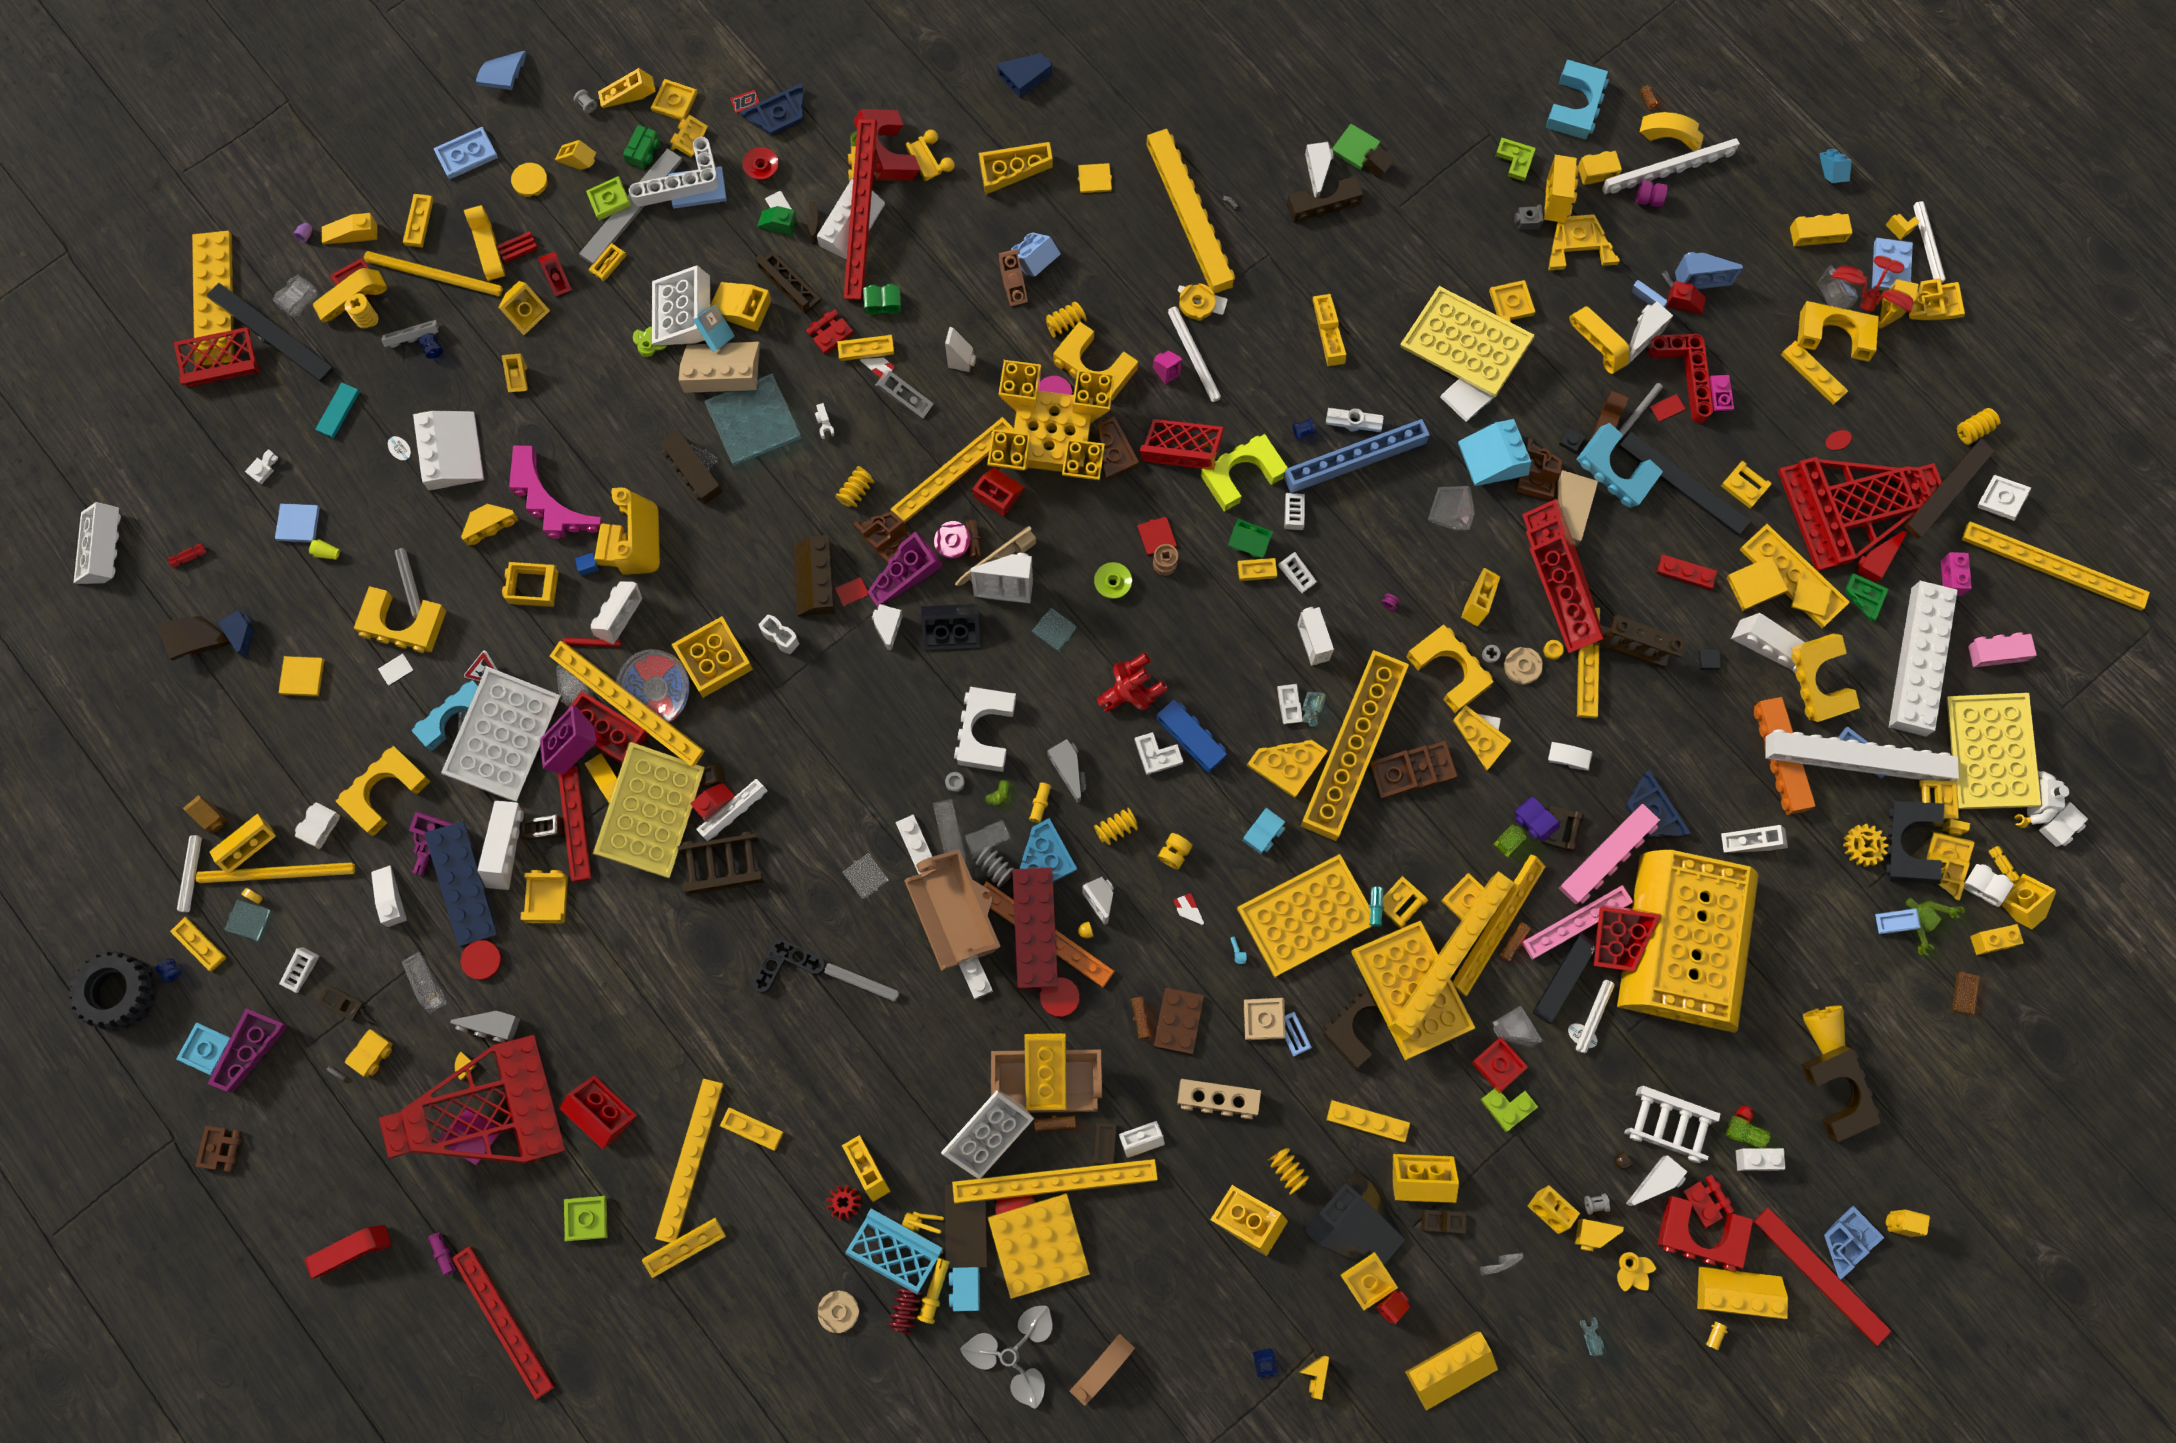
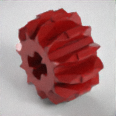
M848 1185L845 1186L844 1192L841 1186H837L838 1194L831 1190L830 1193L834 1198H827L826 1200L833 1203V1205L827 1207V1210L835 1209L831 1216L835 1217L839 1213L838 1219L841 1221L844 1214L847 1220H850L849 1212L857 1215L858 1212L854 1210V1207L861 1208V1204L855 1203V1201L861 1199V1196L853 1197L857 1190L852 1189L849 1193ZM841 1198L844 1200L848 1198L849 1201L847 1203L849 1205L847 1207L842 1206L840 1208L839 1205L841 1203L839 1201Z

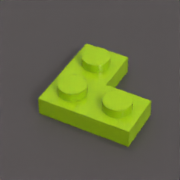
M1501 138L1495 156L1512 161L1508 177L1525 181L1535 148Z
M1494 1088L1480 1099L1505 1132L1509 1131L1538 1108L1526 1091L1509 1102L1502 1092L1498 1093Z

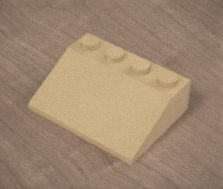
M726 343L714 352L711 351L708 344H687L679 371V382L683 392L757 390L760 343Z

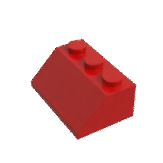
M595 1075L568 1093L559 1108L602 1149L615 1141L637 1117Z

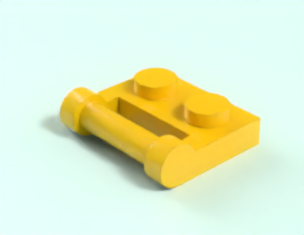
M1742 460L1721 487L1751 509L1772 483L1769 480L1765 481L1747 467V463ZM1743 472L1750 479H1752L1759 486H1761V488L1757 489L1746 479L1740 476L1739 473Z
M1919 781V787L1922 789V802L1931 803L1930 788H1934L1935 803L1944 804V820L1959 819L1956 781Z
M1402 876L1383 897L1384 909H1382V912L1396 926L1402 929L1419 907L1428 902V899ZM1413 895L1416 900L1399 917L1396 912Z

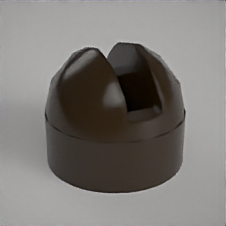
M1624 1151L1615 1157L1614 1163L1618 1168L1626 1169L1632 1166L1631 1160Z

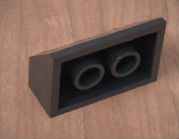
M978 604L921 606L923 650L980 648Z

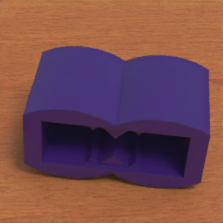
M1534 797L1528 799L1515 810L1516 822L1521 827L1525 826L1528 828V833L1535 840L1539 839L1543 842L1560 828L1558 820Z

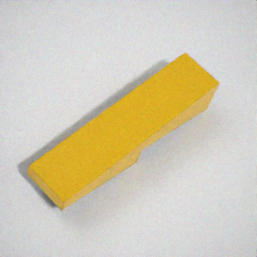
M1331 294L1314 296L1313 304L1327 367L1345 364L1346 352L1338 328L1339 321Z

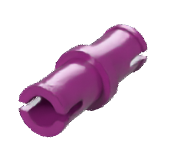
M441 1232L429 1236L428 1240L434 1251L433 1257L438 1261L443 1276L455 1272L456 1268L449 1255L450 1250L446 1248Z

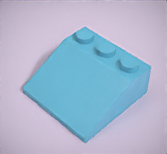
M1514 419L1496 422L1458 441L1474 486L1529 475L1531 460Z

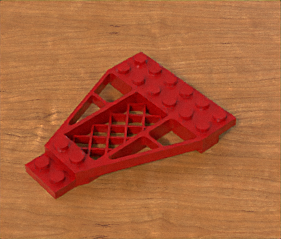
M1813 457L1778 470L1817 571L1852 563L1911 518L1942 482L1935 463L1921 467L1907 466L1895 468L1823 460ZM1821 466L1842 469L1847 482L1829 486ZM1850 470L1880 474L1854 480ZM1890 479L1897 483V489L1887 485ZM1872 484L1881 487L1879 493L1870 489ZM1855 488L1864 492L1862 498L1852 494ZM1884 490L1894 494L1891 500L1882 496ZM1837 493L1847 497L1845 502L1835 498ZM1867 494L1876 498L1874 504L1864 500ZM1896 496L1903 499V506L1894 502ZM1849 499L1859 503L1856 509L1847 504ZM1879 500L1888 504L1886 510L1877 506ZM1836 505L1842 507L1841 510H1840V512L1838 511V508H1837ZM1861 505L1871 509L1868 515L1859 511ZM1891 506L1898 509L1889 512ZM1844 509L1853 513L1851 519L1842 515ZM1874 511L1879 513V515L1872 516ZM1856 515L1859 516V517H1861V518H1863V519H1859V520L1854 521ZM1897 517L1901 518L1894 526L1878 538L1876 537L1871 524ZM1864 527L1871 543L1855 554L1847 530Z
M534 1035L493 1045L402 1109L401 1112L379 1118L388 1159L410 1153L527 1164L565 1151ZM490 1053H493L500 1081L475 1086L469 1068ZM464 1072L466 1073L469 1084L468 1089L434 1098L431 1097L432 1094ZM502 1087V1088H503V1092L500 1091V1090H498L497 1088ZM490 1090L486 1098L477 1094ZM492 1091L503 1097L498 1106L487 1100ZM469 1096L465 1104L456 1100L458 1098ZM472 1097L483 1102L478 1111L467 1106ZM504 1099L506 1100L508 1111L500 1107ZM449 1101L445 1109L435 1105ZM451 1102L462 1107L458 1116L446 1111ZM484 1104L496 1109L491 1118L480 1113ZM428 1107L426 1112L424 1113L423 1108ZM431 1107L442 1113L437 1122L426 1117ZM464 1109L475 1114L470 1124L459 1118ZM497 1111L508 1116L503 1125L493 1120ZM444 1114L455 1120L450 1129L439 1124ZM477 1116L488 1121L483 1131L472 1125ZM511 1118L512 1123L507 1124L508 1120ZM427 1122L434 1125L430 1133L428 1130ZM456 1122L467 1127L463 1136L452 1131ZM490 1123L497 1126L495 1128L486 1130ZM436 1127L447 1132L442 1142L431 1136ZM469 1129H472L475 1132H477L470 1135H466ZM514 1130L521 1157L492 1155L487 1137ZM449 1134L456 1137L455 1139L445 1141ZM481 1138L483 1139L487 1154L452 1151L444 1148Z

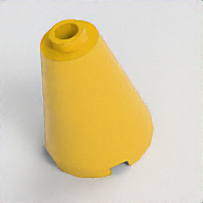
M1828 1006L1823 1010L1815 1009L1803 1014V1020L1822 1055L1845 1046L1844 1010L1842 1006Z

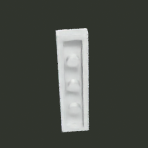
M755 779L696 830L706 841L716 837L724 827L730 825L756 800L761 799L763 794L767 792V789Z

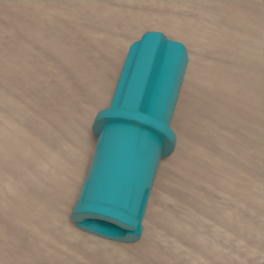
M1376 886L1371 889V905H1369L1370 926H1382V909H1384L1382 887Z

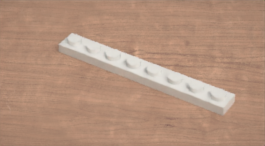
M1735 138L1606 179L1602 190L1604 194L1617 193L1623 188L1636 186L1642 180L1650 182L1655 178H1664L1674 172L1680 173L1690 167L1696 168L1702 163L1714 162L1721 157H1730L1735 154L1739 142Z

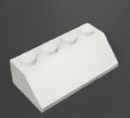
M853 179L849 182L817 235L819 247L844 259H847ZM873 191L869 230L885 205V202Z
M95 502L81 512L74 583H105L114 577L115 567H113L117 556L115 544L119 537L117 525L121 518L120 514H118L119 507Z

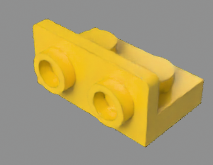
M691 115L686 120L682 118L677 127L680 129L679 133H675L670 141L672 143L670 149L674 151L676 148L692 157L695 153L693 147L694 140L698 137H703L708 126Z

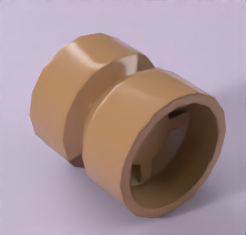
M1162 544L1154 552L1153 567L1160 575H1171L1177 568L1178 552L1174 546Z

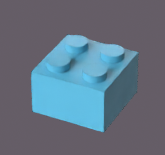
M953 1268V1272L949 1273V1285L953 1286V1294H949V1307H953V1311H980V1268Z

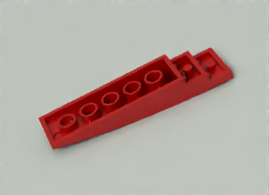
M1555 499L1522 514L1528 529L1526 534L1531 544L1529 549L1568 652H1574L1603 640L1604 636L1592 596L1559 501Z

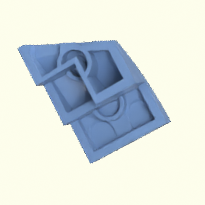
M526 51L485 62L477 75V86L512 90L515 78L518 79L520 67L524 66Z
M1854 1206L1847 1210L1824 1234L1840 1280L1884 1238Z

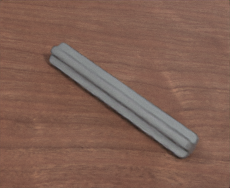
M400 548L395 550V555L412 616L417 618L421 603L406 550Z
M830 963L825 968L824 972L827 975L889 1000L896 1001L898 999L899 992L890 987Z

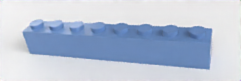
M1420 419L1287 468L1283 478L1290 493H1294L1424 445L1429 438V432L1423 420Z

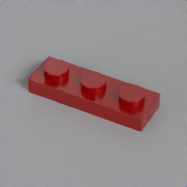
M1666 555L1660 557L1656 574L1708 590L1713 588L1717 573L1716 570Z

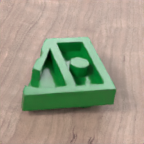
M1853 573L1844 592L1867 618L1874 622L1877 619L1888 589Z

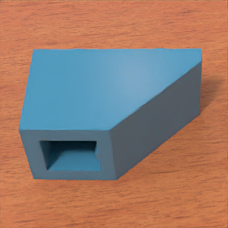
M1829 149L1827 152L1820 153L1825 179L1831 183L1850 181L1851 159L1836 149Z

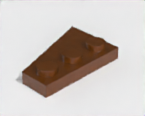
M1115 416L1098 423L1100 443L1105 444L1103 465L1106 480L1138 466L1139 461Z

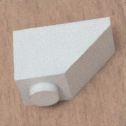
M879 604L878 610L875 609L873 612L872 620L887 650L891 651L902 620V612L899 609Z

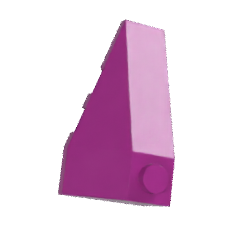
M917 532L913 533L897 548L899 550L893 558H890L883 573L879 574L868 590V594L877 607H879V604L887 603L928 578L943 566L934 550Z

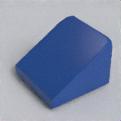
M594 553L575 558L577 569L581 576L599 570L594 560Z

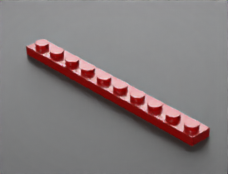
M858 119L844 286L845 300H863L864 295L863 288L865 283L877 121L875 119Z

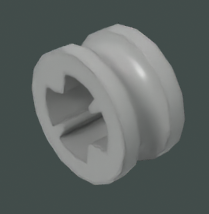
M1488 645L1483 650L1482 657L1486 662L1494 663L1499 659L1501 653L1497 646ZM1490 650H1492V652L1495 653L1496 656H1494L1493 659H1491L1490 655H1487L1486 652L1488 653Z

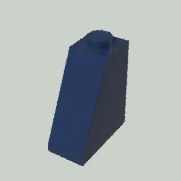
M1041 53L999 63L997 65V74L1021 98L1052 75V62L1049 58H1045Z

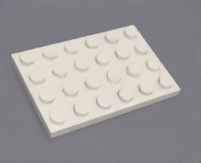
M486 667L441 774L516 802L541 744L540 738L546 732L561 695Z

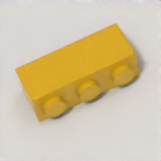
M1836 213L1831 216L1817 215L1809 218L1802 216L1795 219L1790 226L1794 247L1847 242L1852 235L1848 214L1841 215Z
M256 814L213 848L210 854L214 862L229 874L276 837L271 826L259 814Z

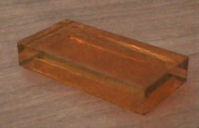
M1961 971L1957 972L1952 1011L1968 1015L1975 1014L1980 976Z

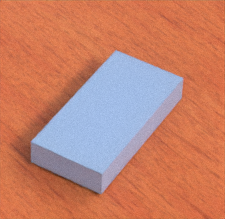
M1917 909L1875 914L1879 934L1921 929Z

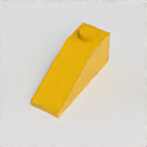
M638 68L598 91L601 107L606 108L641 100L656 91L653 77Z
M371 213L353 214L322 227L323 245L377 240V223Z
M1486 568L1482 570L1464 607L1461 618L1476 626L1482 622L1490 611L1500 576Z
M602 753L586 762L585 765L610 803L618 778Z
M860 1135L842 1145L872 1202L891 1192Z

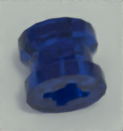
M173 958L164 960L155 967L156 972L161 974L163 983L171 982L182 974L180 968L175 966L176 961Z

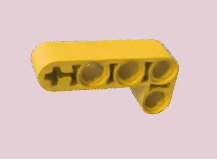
M480 205L464 210L467 222L474 236L487 281L506 276L493 229L485 209Z
M362 268L315 301L313 307L321 322H329L346 310L345 302L352 295L361 293L364 296L367 294L378 295L387 290V285L379 271Z
M1585 306L1570 315L1569 318L1572 326L1604 355L1603 364L1610 374L1628 365L1630 350L1626 341L1589 307Z

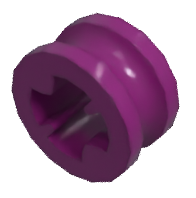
M1385 594V599L1381 601V604L1391 611H1396V605L1400 604V600L1392 594Z

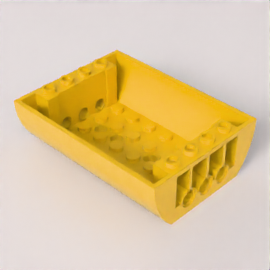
M1675 850L1651 851L1640 855L1632 909L1661 914L1635 971H1622L1617 1007L1733 1033L1737 1032L1759 877L1757 871L1750 866ZM1701 892L1709 895V902H1703L1700 899ZM1699 911L1706 914L1707 919L1705 922L1697 918ZM1693 950L1700 952V960L1693 959ZM1691 969L1698 972L1697 980L1689 977Z

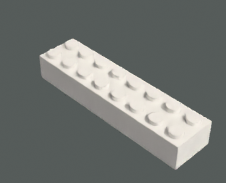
M1919 581L1911 588L1889 728L1925 737L1935 731L1956 603V589Z

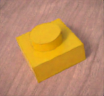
M1950 819L1943 823L1942 831L1949 832L1952 836H1961L1969 831L1970 823Z

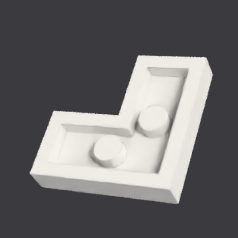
M1153 732L1134 739L1146 775L1183 764L1178 745L1159 750Z

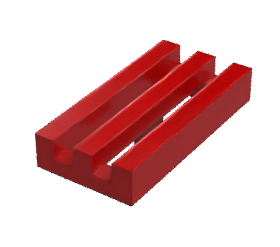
M530 231L497 245L505 263L538 249Z

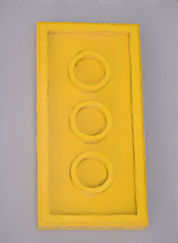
M1025 1034L1026 1110H1066V1034Z

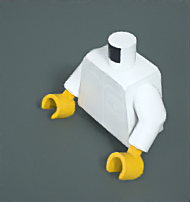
M2038 771L2041 806L2027 807L2028 818L2021 814L2016 815L2014 818L2022 820V822L2015 825L2020 828H2026L2029 823L2034 825L2050 822L2057 812L2064 809L2065 797L2069 795L2068 787L2062 781H2057L2053 775L2044 771Z

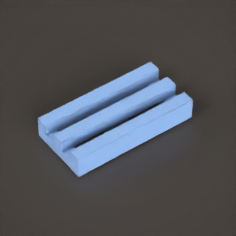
M1295 1012L1286 1015L1285 1023L1299 1050H1295L1287 1031L1285 1041L1293 1057L1312 1047ZM1289 1018L1293 1019L1305 1047H1302Z

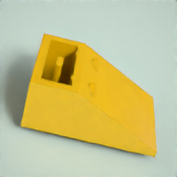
M721 282L710 307L716 304L725 321L758 332L771 303V297L768 290L754 285Z

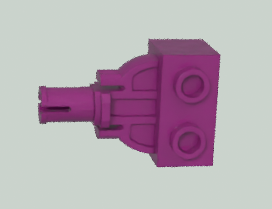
M415 812L409 831L414 832L416 846L413 852L418 854L413 873L425 876L429 861L432 859L424 833L455 823L423 812Z

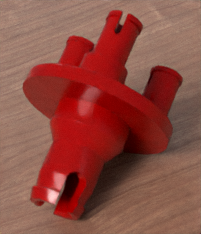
M1145 652L1132 661L1129 660L1126 663L1118 662L1114 665L1113 670L1116 678L1114 686L1097 698L1099 706L1105 705L1104 712H1109L1124 702H1131L1138 709L1145 710L1155 701V698L1168 691L1166 684L1162 680L1149 689L1145 688L1142 684L1150 679V674L1146 675L1148 671L1142 668L1151 663L1149 656Z

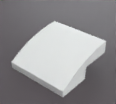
M1461 379L1457 380L1440 396L1466 422L1494 398L1492 395Z

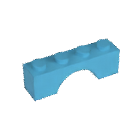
M472 680L462 685L460 691L455 695L449 696L443 705L433 709L426 719L420 720L415 724V728L411 731L430 751H433L446 740L445 726L449 718L458 712L468 711L478 688L476 683Z

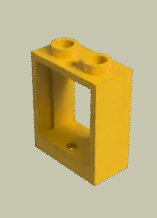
M509 562V566L505 570L506 586H503L502 596L508 604L554 607L559 571L555 565ZM518 573L545 575L542 598L515 596Z

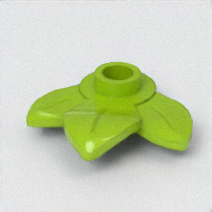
M652 326L647 328L645 332L637 329L633 334V342L637 345L639 353L644 357H650L656 350H663L667 347V345L652 344Z

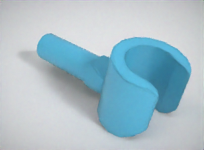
M1231 937L1235 952V962L1245 964L1247 960L1246 952H1239L1235 937Z

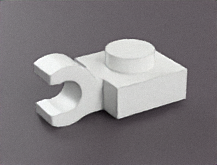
M824 404L816 405L818 410L815 413L817 422H822V427L820 428L821 438L825 439V431H830L831 435L834 436V429L830 425Z
M268 449L264 453L262 461L256 458L245 472L262 485L274 471L270 467L278 460V457Z

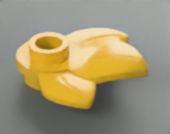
M1631 1252L1622 1254L1619 1259L1621 1269L1617 1274V1280L1621 1289L1627 1291L1633 1285L1637 1289L1648 1290V1273L1656 1270L1653 1262L1646 1257H1638ZM1627 1259H1630L1632 1261V1265L1630 1267L1626 1265Z

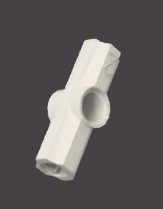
M1328 408L1326 425L1346 427L1350 431L1360 429L1381 432L1383 415L1363 413L1359 409L1348 411ZM1351 418H1356L1358 422H1353Z

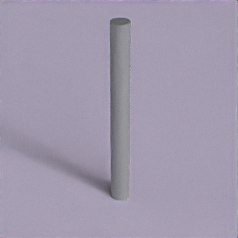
M1660 383L1654 386L1620 428L1619 432L1623 436L1661 391L1663 386Z

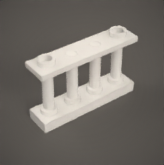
M1645 1086L1638 1087L1636 1096L1641 1097V1108L1635 1128L1626 1129L1625 1134L1630 1135V1139L1642 1142L1644 1140L1688 1156V1160L1695 1163L1708 1160L1709 1156L1701 1154L1708 1125L1718 1122L1720 1113ZM1653 1102L1661 1104L1660 1107L1662 1108L1654 1136L1642 1132L1650 1104H1653ZM1675 1109L1680 1111L1681 1117L1674 1142L1671 1143L1663 1140L1662 1136L1669 1112ZM1694 1116L1699 1118L1700 1126L1693 1150H1690L1681 1145L1688 1120Z

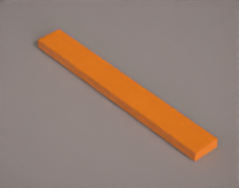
M986 881L983 886L989 889L990 892L988 894L983 893V897L985 899L993 898L990 909L1015 926L1014 900ZM1056 930L1057 956L1104 988L1115 971Z

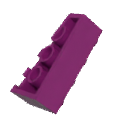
M246 1008L208 1084L233 1093L289 1026Z

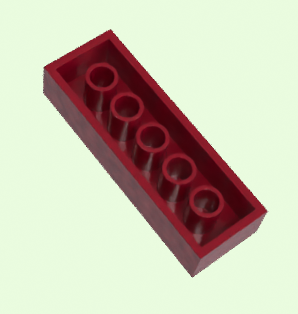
M1052 867L1013 869L1018 990L1058 989Z

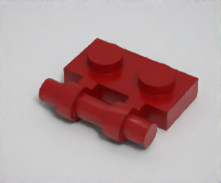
M835 309L830 313H825L823 318L817 322L814 321L805 330L809 336L813 333L817 334L813 341L824 355L838 346L837 341H845L854 334L853 330L842 318L837 322L834 320L839 315ZM828 323L830 327L822 331L821 328Z
M1712 1174L1705 1178L1709 1184L1707 1187L1704 1188L1701 1181L1681 1191L1686 1200L1693 1202L1692 1210L1703 1228L1723 1218L1719 1212L1721 1208L1725 1210L1727 1215L1734 1211L1730 1204L1732 1202L1729 1197L1724 1195L1720 1188L1721 1184L1714 1179ZM1712 1191L1719 1201L1714 1204L1709 1196V1193Z

